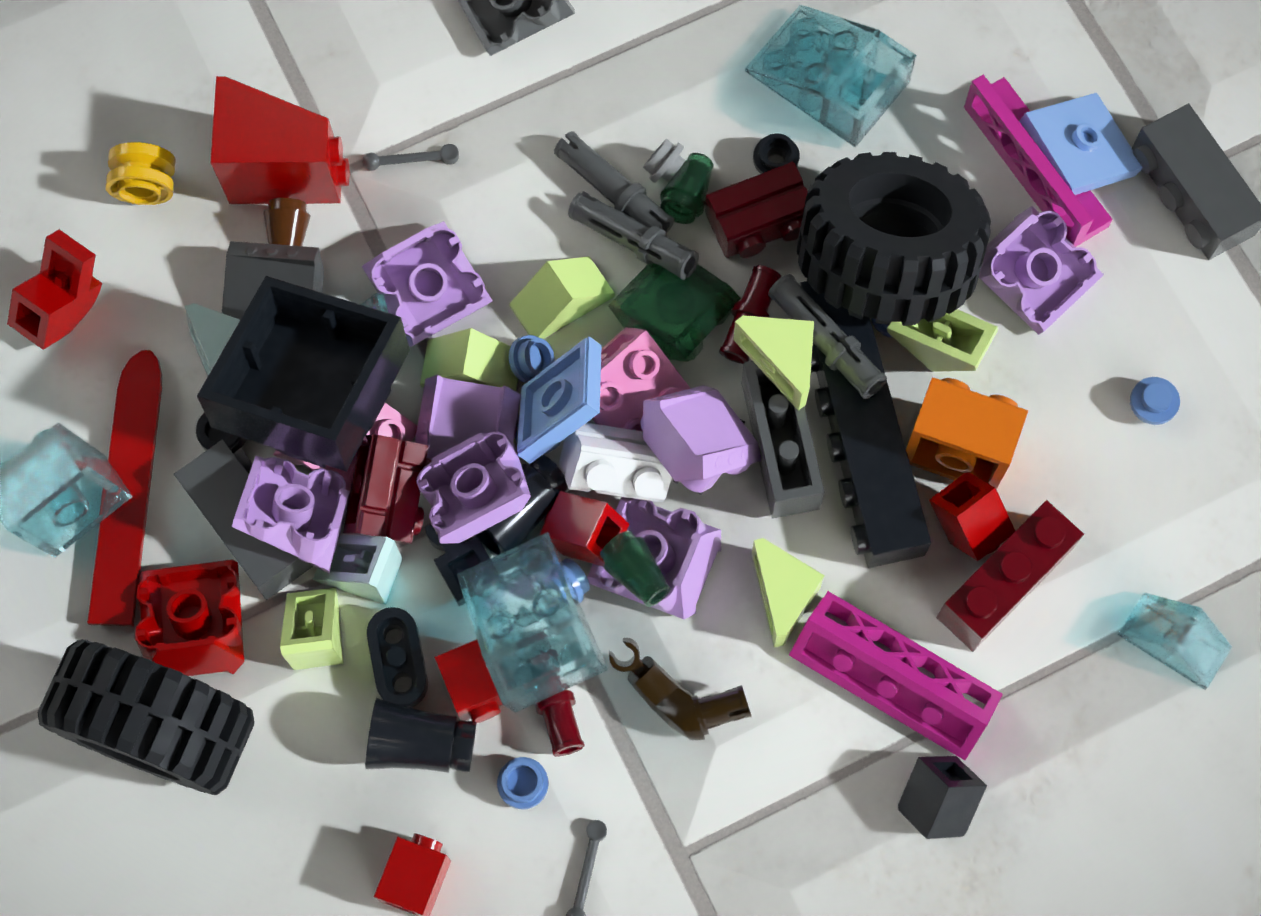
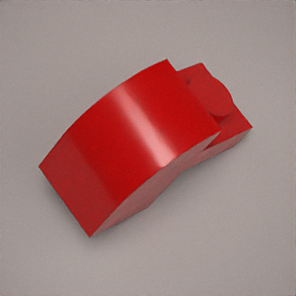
M60 229L46 236L40 273L12 289L7 325L42 350L72 332L93 307L101 290L102 282L92 276L96 254Z

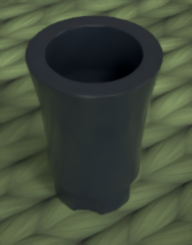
M546 455L540 456L531 464L521 465L531 495L523 510L474 535V538L478 536L483 547L490 554L502 562H507L522 541L548 514L559 492H568L570 490L565 481V475L558 465Z
M376 698L369 729L365 769L403 768L449 773L451 768L457 771L470 772L477 722L457 721V716L426 712Z

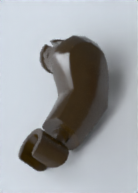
M623 638V643L634 653V656L628 661L618 660L615 654L609 650V660L612 667L621 672L630 671L628 681L644 701L671 728L689 740H703L705 735L709 734L708 729L731 721L752 717L742 685L713 696L710 695L698 699L697 695L692 696L691 692L684 689L651 657L646 656L641 660L639 646L633 639Z

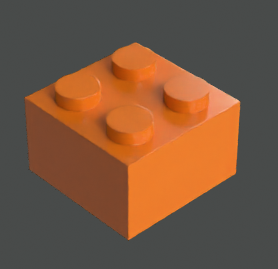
M932 377L906 446L909 463L912 466L954 481L968 471L997 489L1011 464L1028 410L1018 407V404L1008 397L1002 395H990L988 397L971 391L969 386L962 381L952 378L939 380Z

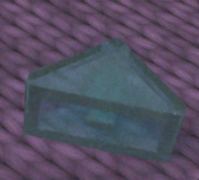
M1145 592L1118 633V636L1204 690L1209 687L1232 648L1201 607Z

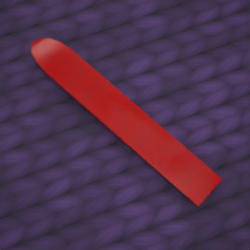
M141 350L129 359L121 372L117 387L87 621L89 625L134 627L137 586L141 569L162 395L161 366L151 350Z

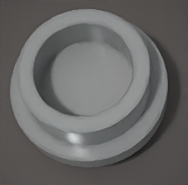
M668 139L662 142L643 166L651 174L649 179L652 182L656 183L661 177L668 182L685 162V159L679 155L684 146L679 142L674 145Z

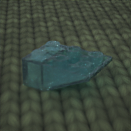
M800 4L747 65L745 72L856 148L910 83L917 55L879 29Z
M548 532L457 574L483 659L500 700L508 709L516 713L608 670Z

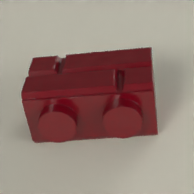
M788 163L706 194V217L713 232L716 234L717 241L726 258L737 254L741 258L752 257L760 253L766 247V243L781 237L786 242L798 239L808 190L803 184V179L795 163Z
M365 435L357 451L343 534L383 536L394 540L396 544H412L413 535L417 536L420 533L424 521V510L418 506L421 492L416 480L421 470L431 463V459L427 458L429 446L382 435Z

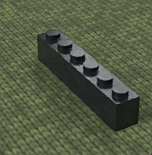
M808 281L800 282V286L823 308L825 313L847 336L856 337L861 343L860 350L881 373L885 374L870 317L863 316V319L851 316L848 309L842 306L837 309L827 303L824 298L825 294H817ZM813 343L811 373L816 372L820 385L819 389H815L816 405L820 417L828 416L832 433L826 436L831 461L833 463L840 462L844 479L838 481L839 492L844 508L852 507L856 525L851 526V538L856 554H864L868 568L925 556L931 545V539L887 381L876 394L868 399H863L860 393L839 370L833 371L825 364L826 356Z

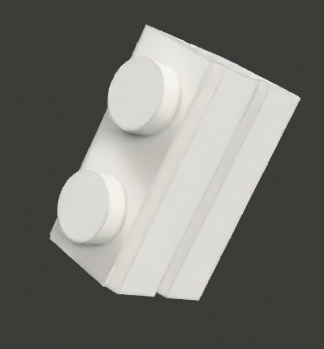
M585 423L565 438L559 464L563 474H565L568 489L586 492L595 490L596 493L661 503L665 500L672 477L644 441L643 431Z

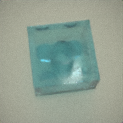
M59 422L50 429H46L36 435L32 443L11 460L0 464L1 523L7 531L54 558L133 497L106 456Z

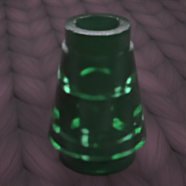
M689 154L681 168L660 193V208L668 215L674 217V222L690 224L704 212L706 194L714 167L712 160L704 154Z
M625 531L615 536L604 546L600 553V557L605 562L604 570L639 600H642L647 607L658 604L669 594L671 587L667 584L643 537H636L632 531Z

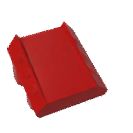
M231 559L141 571L139 575L140 583L137 586V599L141 606V621L135 628V640L143 658L167 668H172L186 676L224 671L234 674L244 663L238 562Z

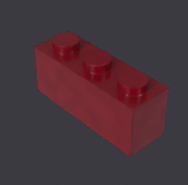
M1046 500L944 603L936 618L974 652L1074 549L1084 533Z

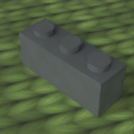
M1189 103L1141 128L1132 146L1134 156L1143 167L1141 171L1144 174H1149L1159 189V195L1165 207L1177 214L1185 226V232L1190 243L1195 248L1201 249L1208 260L1252 238L1258 233L1261 228V203Z
M753 361L744 362L741 384L753 437L759 445L761 455L759 464L772 519L820 510L825 492L805 407L798 411Z
M222 439L175 472L174 476L264 598L268 600L311 569L313 565L305 563L288 552L282 551L273 545L260 541L232 527L233 519L253 463L241 448L232 453Z

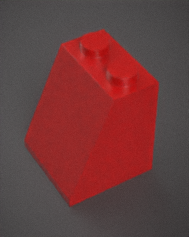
M216 76L210 163L229 204H269V200L274 198L298 199L306 204L341 203V186H349L348 158H343L342 139L340 136L334 137L329 118L226 76Z

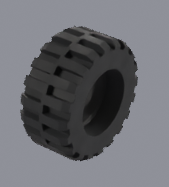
M871 152L861 153L854 160L846 157L837 161L831 167H827L815 178V182L810 185L806 195L797 243L798 264L809 285L817 294L824 293L827 303L837 309L841 306L848 309L851 316L863 319V316L876 319L875 323L889 325L891 321L902 322L903 326L916 325L922 319L929 323L939 320L946 313L951 314L964 305L965 300L972 296L977 285L991 233L990 215L975 188L969 189L968 181L959 174H950L946 166L937 162L933 165L923 161V157L909 155V158L897 156L896 152H883L878 156H872Z
M84 639L77 640L67 647L37 712L39 725L50 732L56 733L58 736L128 766L211 795H218L228 787L254 726L253 710L243 702L232 698L229 694L149 659Z

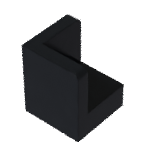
M957 756L918 757L898 803V810L926 839L963 837L967 833L987 785Z

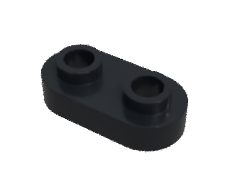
M395 607L382 609L371 618L367 626V640L376 689L383 700L412 708L423 700L428 690V677L419 630L413 617L407 611ZM392 629H399L403 632L402 639L396 644L387 643L385 640L387 633ZM401 677L412 679V685L406 692H397L394 689L395 682Z

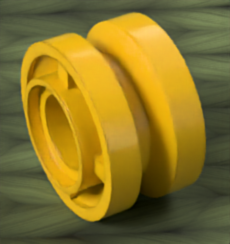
M127 142L113 146L109 150L108 167L111 171L106 176V191L118 200L137 205H156L169 201L173 196L174 182L171 177L175 173V156L170 151L149 143Z

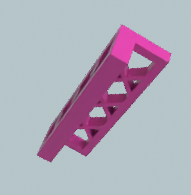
M984 74L972 80L964 109L1042 212L1053 211L1060 215L1067 226L1066 238L1075 247L1107 229L1113 219L1091 190L1075 195L1019 122L1026 112H1030V110L1005 77L993 84L988 81Z
M827 591L808 618L789 654L792 658L963 760L967 759L984 732L1003 695ZM828 611L845 621L848 626L838 624L825 616ZM873 641H878L887 646L891 652H886L877 647ZM917 667H922L931 672L935 678H930L921 673ZM962 693H966L985 704L983 709L965 699Z

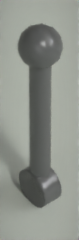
M446 144L440 151L378 156L370 152L364 155L362 164L370 171L376 170L380 165L442 160L444 163L451 165L458 161L459 151L455 145Z
M600 820L591 821L587 826L586 832L589 838L587 852L574 906L567 912L566 916H586L583 909L599 842L607 835L606 825Z

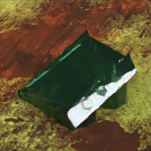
M652 263L647 264L608 307L623 328L647 330L669 360L688 362L694 360L703 349V342L706 336L717 325L725 322L731 314L734 303L739 301L741 297L730 285L699 264H697L690 277H685V280H682L667 269Z

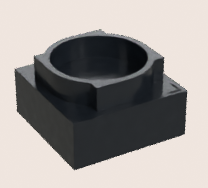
M265 276L197 395L211 428L273 447L282 454L323 468L328 465L347 472L365 435L370 431L391 392V386L410 351L402 319L390 313Z

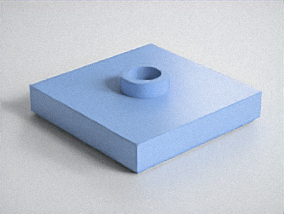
M1097 93L1026 112L1019 121L1075 195L1135 177L1143 168Z
M590 336L583 339L521 387L517 456L529 464L600 413L602 345Z

